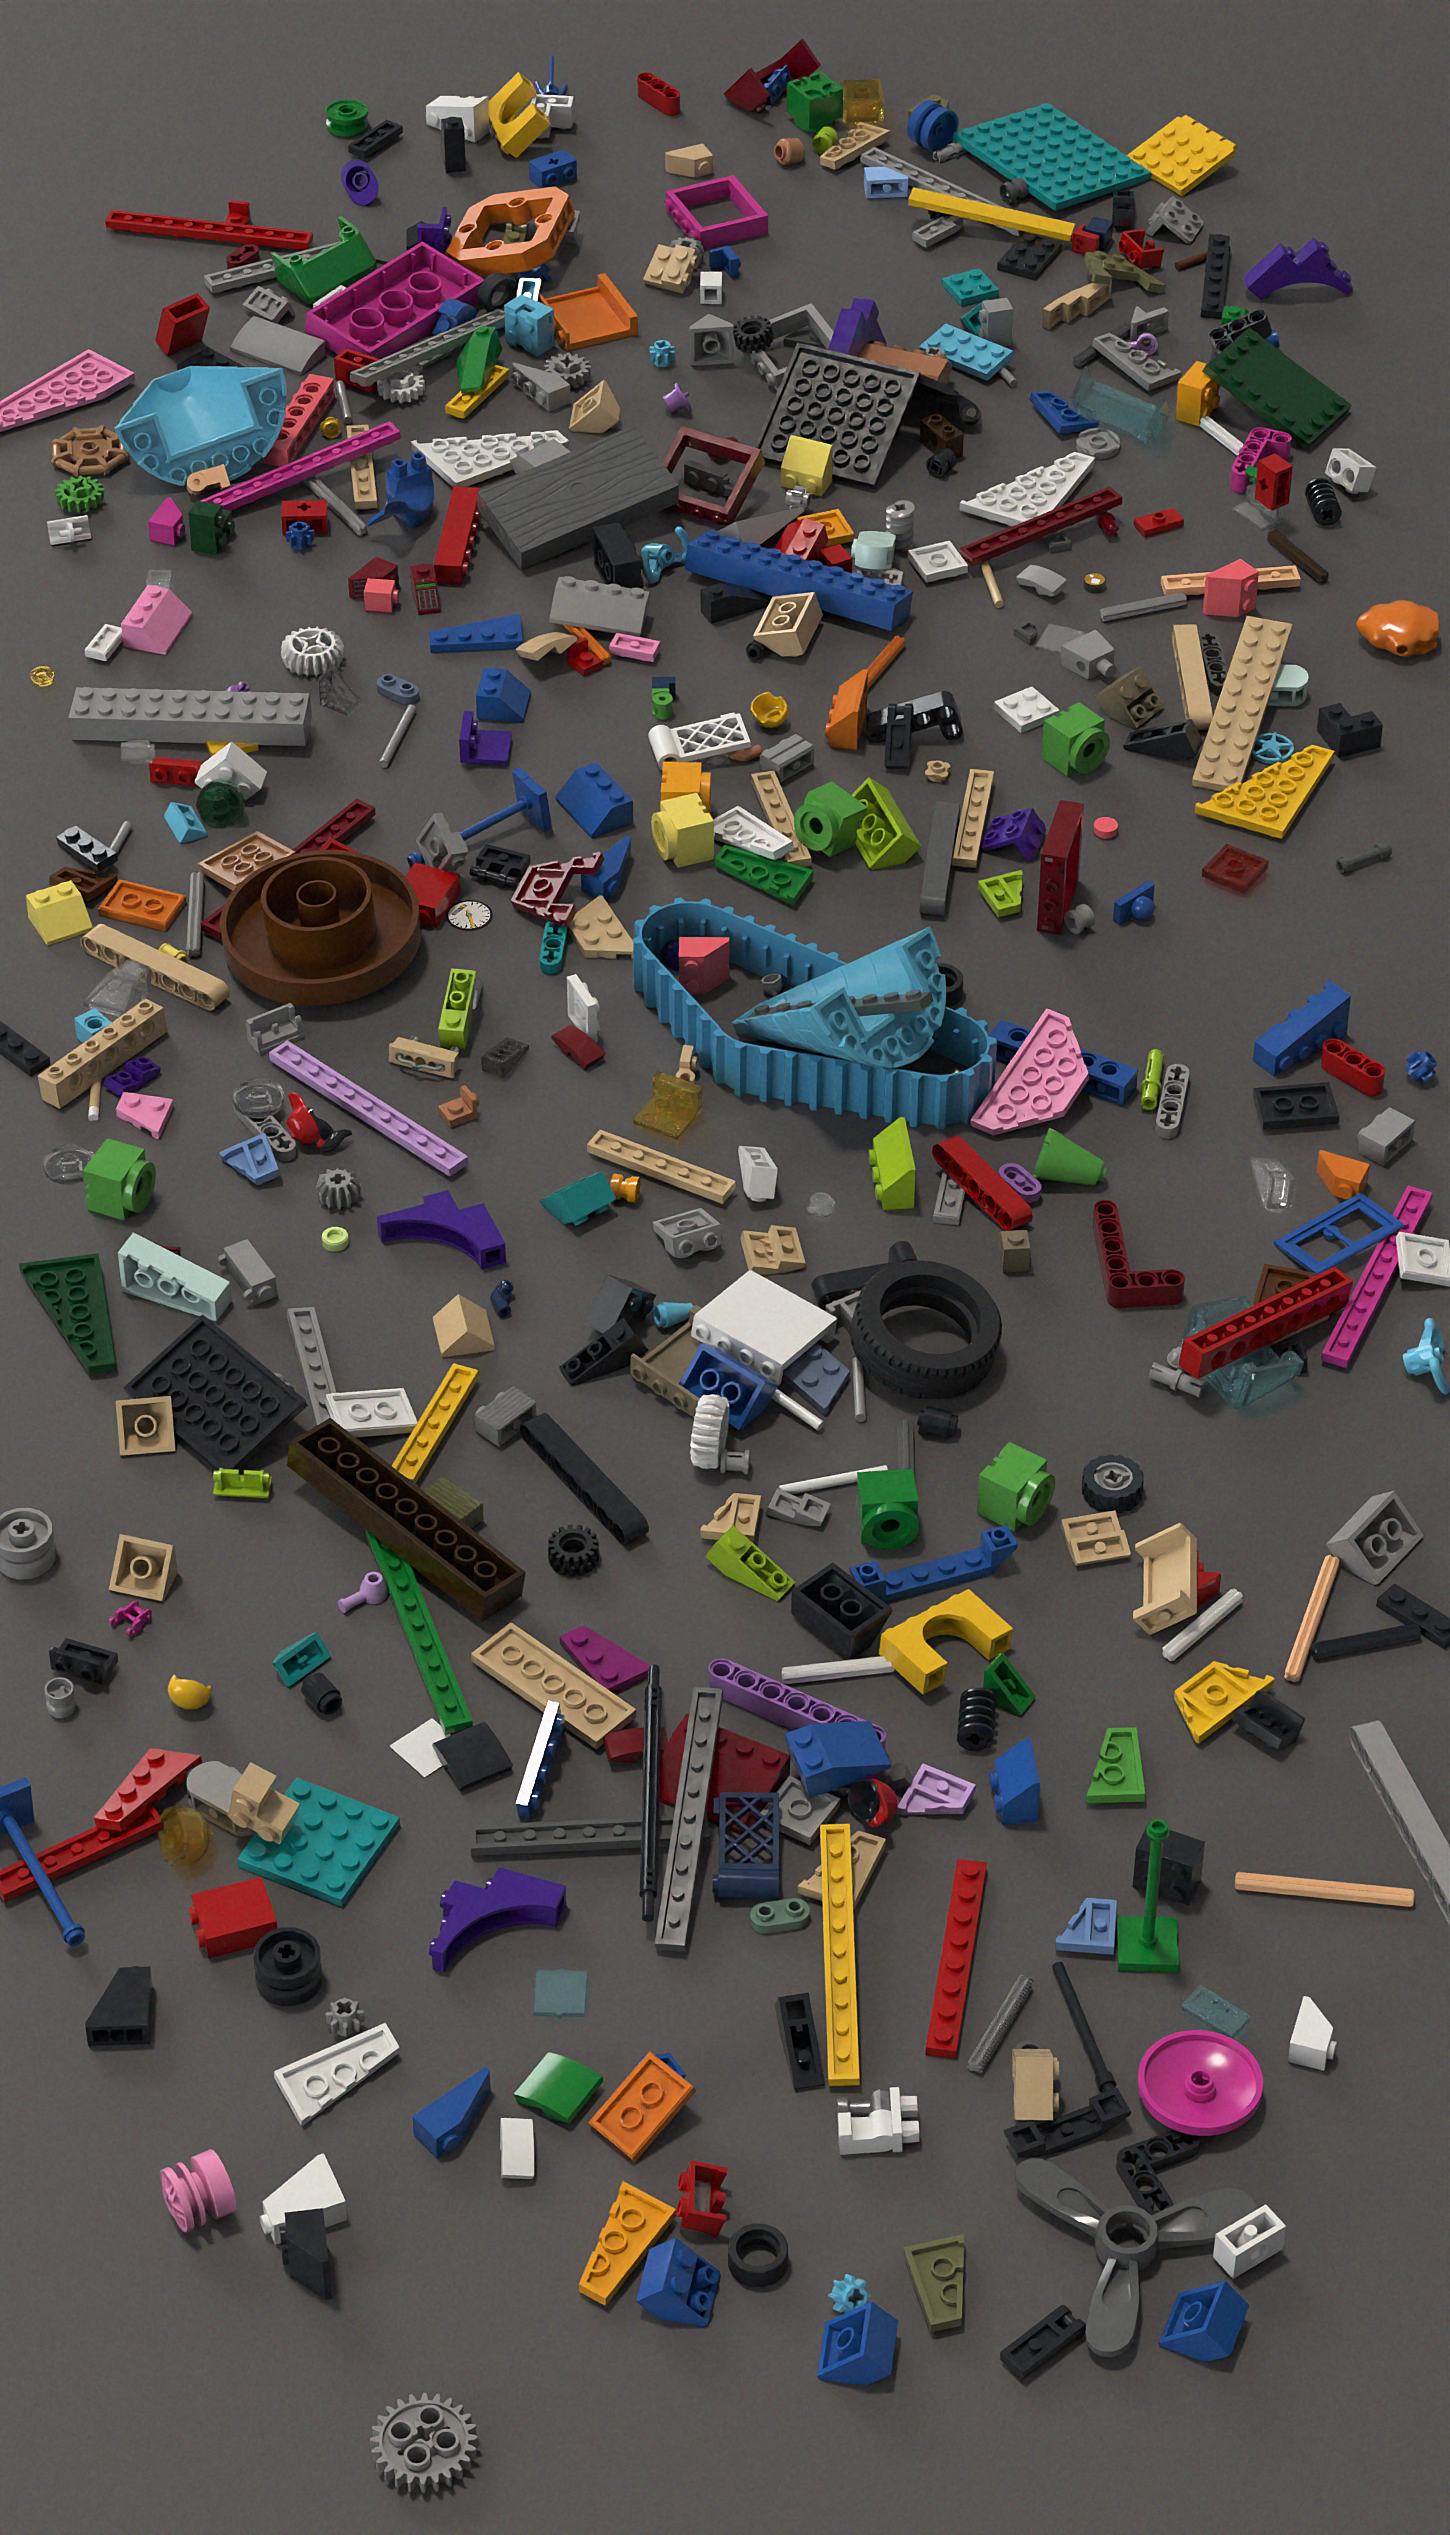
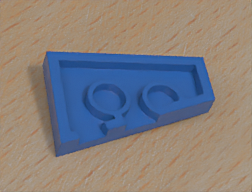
M1052 391L1031 392L1029 400L1059 434L1098 428L1099 422L1097 420H1088L1084 417L1085 413L1083 411L1071 409L1068 407L1069 402Z

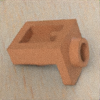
M466 1085L461 1086L460 1098L439 1105L438 1114L450 1128L478 1118V1097L474 1092L471 1093Z

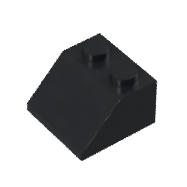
M323 2208L285 2212L286 2226H279L283 2265H290L291 2278L323 2299H332Z

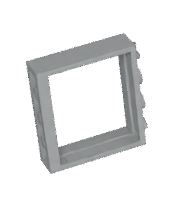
M812 303L769 320L772 327L773 340L809 326L828 350L834 333ZM759 349L758 353L752 351V354H749L752 363L757 364L760 374L765 375L769 386L773 385L777 391L787 367L778 370L762 349Z

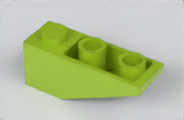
M451 968L438 1028L441 1047L452 1048L455 1046L458 1049H466L471 1024L476 971Z
M734 1525L723 1534L705 1555L724 1575L776 1601L795 1583L790 1576Z

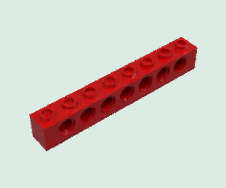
M1332 1267L1183 1340L1178 1365L1196 1379L1212 1373L1346 1307L1353 1280L1336 1267Z

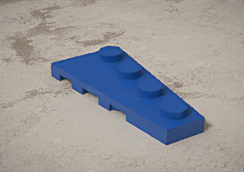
M515 614L429 631L430 653L516 649L523 644L521 615Z

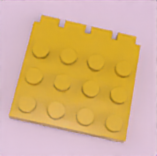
M1184 115L1181 118L1179 116L1127 156L1149 170L1152 179L1178 195L1184 196L1235 157L1238 145L1211 131V129L1201 123H1197L1191 117Z

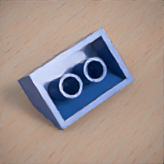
M597 762L575 770L555 796L558 804L591 839L633 823V800Z
M705 1343L700 1344L679 1382V1385L698 1398L711 1394L727 1398L730 1410L729 1424L739 1430L744 1429L766 1409L778 1387V1384L716 1346Z

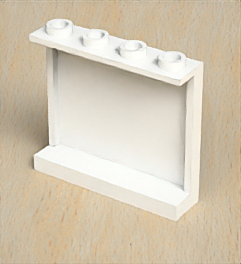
M749 1270L694 1315L691 1336L705 1344L716 1346L779 1385L781 1384L783 1370L817 1341L822 1340L829 1343L834 1339L837 1318Z

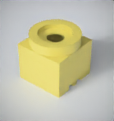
M693 793L660 801V812L653 813L651 825L654 842L663 860L673 859L677 868L713 860L714 820L709 813H706V807L702 805V800L698 794Z

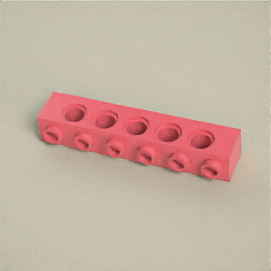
M309 374L306 380L301 383L300 389L293 395L291 403L285 407L286 414L283 426L274 445L263 458L264 464L282 467L293 462L335 398L334 378Z

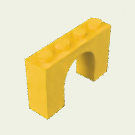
M519 72L489 101V120L492 122L491 127L496 132V138L501 143L500 148L507 155L511 154L515 158L550 125L547 115L533 103L515 119L518 112L537 94L533 84Z
M967 1589L951 1596L948 1600L938 1605L931 1606L921 1614L910 1617L905 1622L887 1629L881 1634L879 1655L884 1656L886 1661H890L892 1667L924 1695L945 1683L948 1662L926 1643V1640L938 1635L957 1636L969 1642L986 1659L990 1660L998 1656L999 1653L1010 1649L1013 1628L971 1590Z

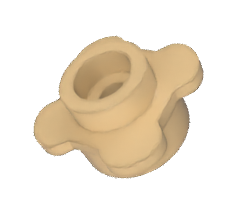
M929 761L927 763L928 769L925 770V775L929 780L933 782L946 780L948 777L947 771L950 769L949 763L942 761Z

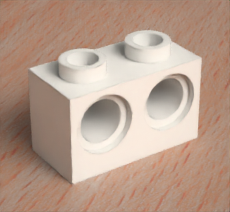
M1333 448L1325 474L1330 476L1334 483L1346 487L1345 490L1347 492L1358 494V492L1369 491L1376 467L1350 449Z

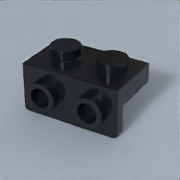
M65 1638L59 1648L51 1647L49 1651L52 1670L102 1685L118 1662V1653Z
M1258 1690L1250 1705L1235 1710L1232 1721L1240 1725L1243 1731L1254 1734L1263 1740L1264 1744L1269 1748L1279 1750L1296 1743L1305 1718L1265 1691Z

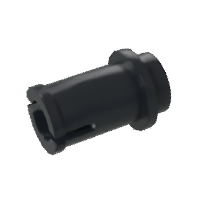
M753 640L746 647L747 656L752 660L760 659L764 654L766 646Z

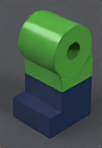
M652 677V714L657 719H668L673 714V699H676L675 677Z

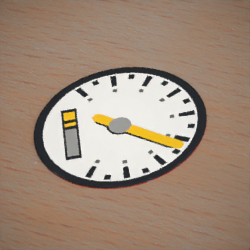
M475 900L457 902L446 912V919L449 924L462 930L482 928L491 921L493 916L492 910L488 905Z

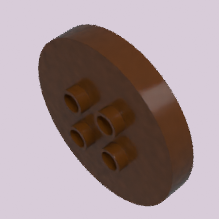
M343 850L303 852L264 865L248 875L235 887L227 898L220 917L224 955L233 975L245 987L256 994L277 1002L300 1006H322L343 1003L364 997L388 985L412 962L420 946L422 936L418 899L408 879L396 868L380 859L362 853Z

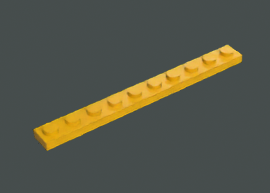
M850 1824L820 1825L828 2084L829 2086L860 2085Z

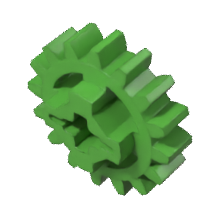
M79 476L78 479L70 477L68 481L62 480L63 484H57V489H55L57 505L61 504L62 509L68 507L70 512L72 510L80 512L81 509L89 511L91 507L97 508V504H102V499H104L103 484L98 483V479L91 481L90 476L87 478Z

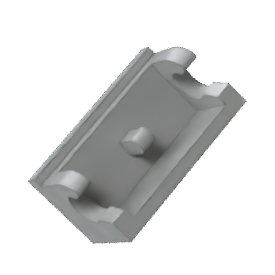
M291 1003L246 1020L247 1040L259 1055L272 1051L287 1040L292 1043L304 1038L300 1015L295 1016L294 1006Z

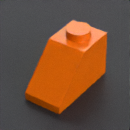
M1319 1151L1317 1174L1333 1196L1348 1200L1360 1192L1363 1193L1368 1184L1370 1164L1327 1151Z

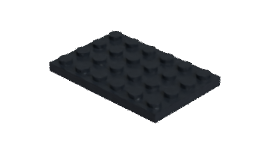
M203 1314L123 1387L126 1393L133 1399L171 1396L174 1434L217 1471H219V1468L240 1470L308 1406L303 1397Z

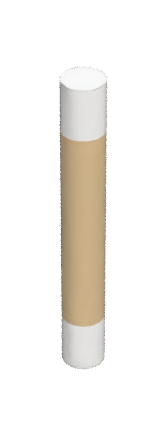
M101 1078L95 1079L91 1084L89 1121L99 1119Z

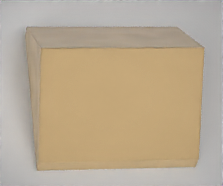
M458 1294L433 1316L434 1328L442 1358L495 1350L486 1309Z
M120 1534L109 1590L164 1601L178 1573L175 1545Z

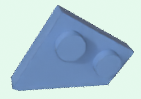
M1086 1898L1080 1906L1079 1912L1073 1915L1068 1922L1065 1932L1062 1936L1058 1935L1056 1938L1055 1950L1113 1955L1117 1900Z

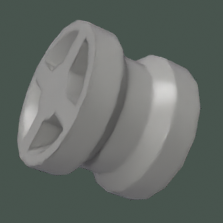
M1081 904L1075 910L1066 912L1064 921L1069 931L1073 934H1079L1084 928H1090L1095 924V916L1089 906Z

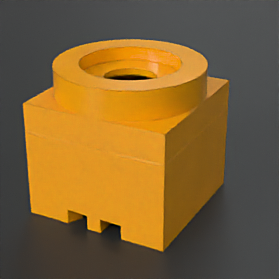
M663 762L661 801L697 793L702 800V805L706 807V813L710 814L711 773L702 772V763Z

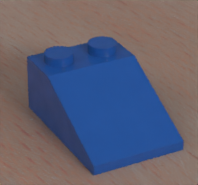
M871 1721L810 1724L785 1734L790 1758L809 1798L892 1768Z

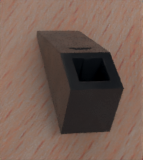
M622 1318L559 1368L569 1383L574 1386L626 1368L631 1365L632 1354L641 1357L649 1350L635 1330Z

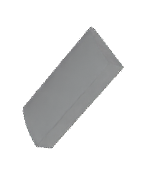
M253 316L243 326L230 346V351L278 368L282 367L283 370L301 376L326 355L325 340Z

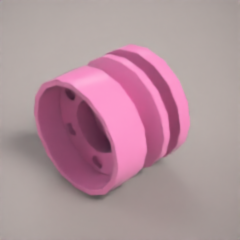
M212 2149L191 2157L192 2173L181 2162L175 2164V2172L170 2167L160 2171L164 2200L171 2215L183 2232L193 2230L195 2226L194 2221L198 2226L205 2225V2209L214 2219H219L236 2212V2198L229 2176L219 2156Z

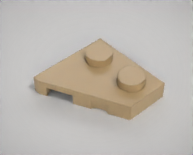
M733 1493L726 1500V1504L714 1513V1519L707 1526L703 1525L701 1527L700 1538L719 1540L734 1525L754 1543L761 1507V1495Z

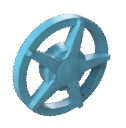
M1276 732L1258 735L1255 743L1262 746V748L1257 752L1253 749L1251 756L1262 763H1283L1293 755L1294 746L1283 735L1276 734ZM1282 749H1290L1286 755L1281 756L1280 754Z

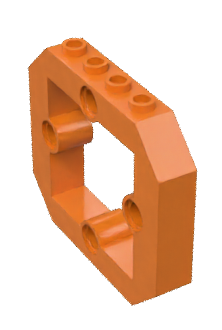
M557 187L494 194L469 207L446 250V256L480 277L489 276L494 273L509 274L529 271L554 257L575 214L570 196ZM533 218H536L534 222L537 231L532 241L505 244L502 240H495L482 247V239L490 224L513 221L514 225H524Z

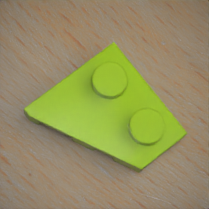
M1022 870L978 881V890L997 917L1020 912Z

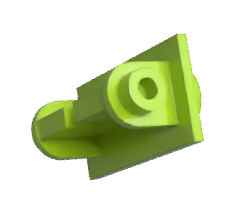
M219 1468V1471L214 1470L213 1481L215 1482L213 1496L268 1498L272 1476H270V1473H265V1470H244V1475H239V1470Z

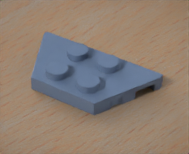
M817 1342L785 1368L782 1374V1380L823 1416L829 1412V1405L833 1399H837L840 1389L846 1385L850 1378V1370Z

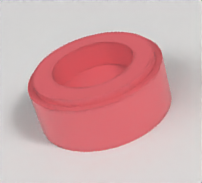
M1110 817L1096 819L1094 822V834L1103 839L1113 838L1118 832L1117 821Z

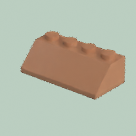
M873 341V344L866 343L858 355L860 358L918 371L921 375L937 380L945 385H948L953 365L947 360L945 355L935 354L934 357L926 355L927 352L916 349L914 353L908 352L905 347L894 345L893 348L885 347V343Z

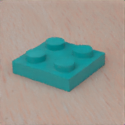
M980 268L942 278V286L960 306L984 301L987 298L999 297V289Z

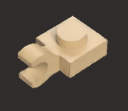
M683 1045L680 1068L676 1074L677 1087H680L682 1081L690 1082V1088L695 1086V1074L693 1072L697 1071L698 1057L694 1056V1046Z

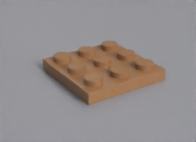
M256 831L197 864L200 872L234 890L242 880L257 869L275 860L294 855L296 852Z

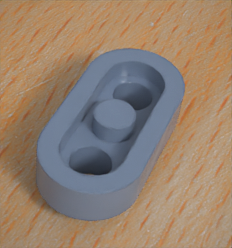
M385 674L377 680L378 693L404 705L413 704L419 699V689L415 684L392 674Z

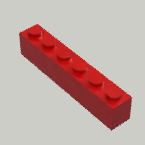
M453 486L434 561L437 584L462 585L463 577L468 575V563H471L472 556L471 550H474L475 537L478 534V523L480 524L481 514L477 507V492L480 491V488Z

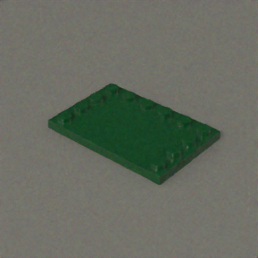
M1250 328L1205 365L1202 371L1281 432L1291 435L1292 440L1305 450L1349 412L1352 406L1343 397L1336 394Z

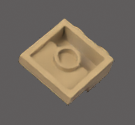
M658 244L643 278L644 284L683 294L686 286H689L693 270L697 268L699 263V256L696 250L677 244L675 248Z

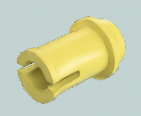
M167 943L160 946L159 951L187 964L189 963V958L185 951H178Z

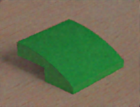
M548 2052L517 2089L514 2096L519 2104L541 2108L546 2118L570 2123L604 2080L601 2075L567 2057Z

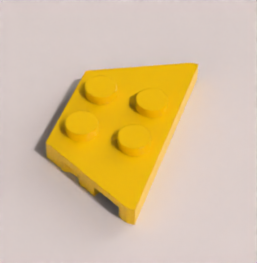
M1213 1661L1176 1689L1174 1700L1195 1742L1199 1744L1231 1720L1235 1710L1250 1705L1256 1691L1263 1690L1267 1692L1274 1687L1275 1678L1266 1675L1265 1679L1250 1676L1249 1670L1232 1668L1227 1664Z

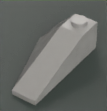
M799 507L737 521L718 532L725 537H737L742 542L762 544L804 512V508Z

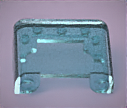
M1240 1296L1193 1305L1182 1336V1344L1184 1339L1254 1306L1247 1296ZM1266 1345L1204 1377L1231 1408L1237 1409L1251 1404L1298 1377L1304 1362L1293 1351L1283 1353L1280 1359L1271 1347Z

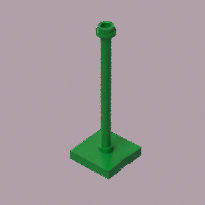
M1162 1819L1152 1820L1146 1828V1835L1151 1840L1144 1916L1116 1917L1118 1971L1179 1972L1177 1917H1156L1163 1841L1169 1837L1170 1833L1169 1826Z

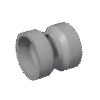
M61 1677L48 1681L44 1689L48 1713L55 1718H65L73 1714L76 1709L72 1682Z

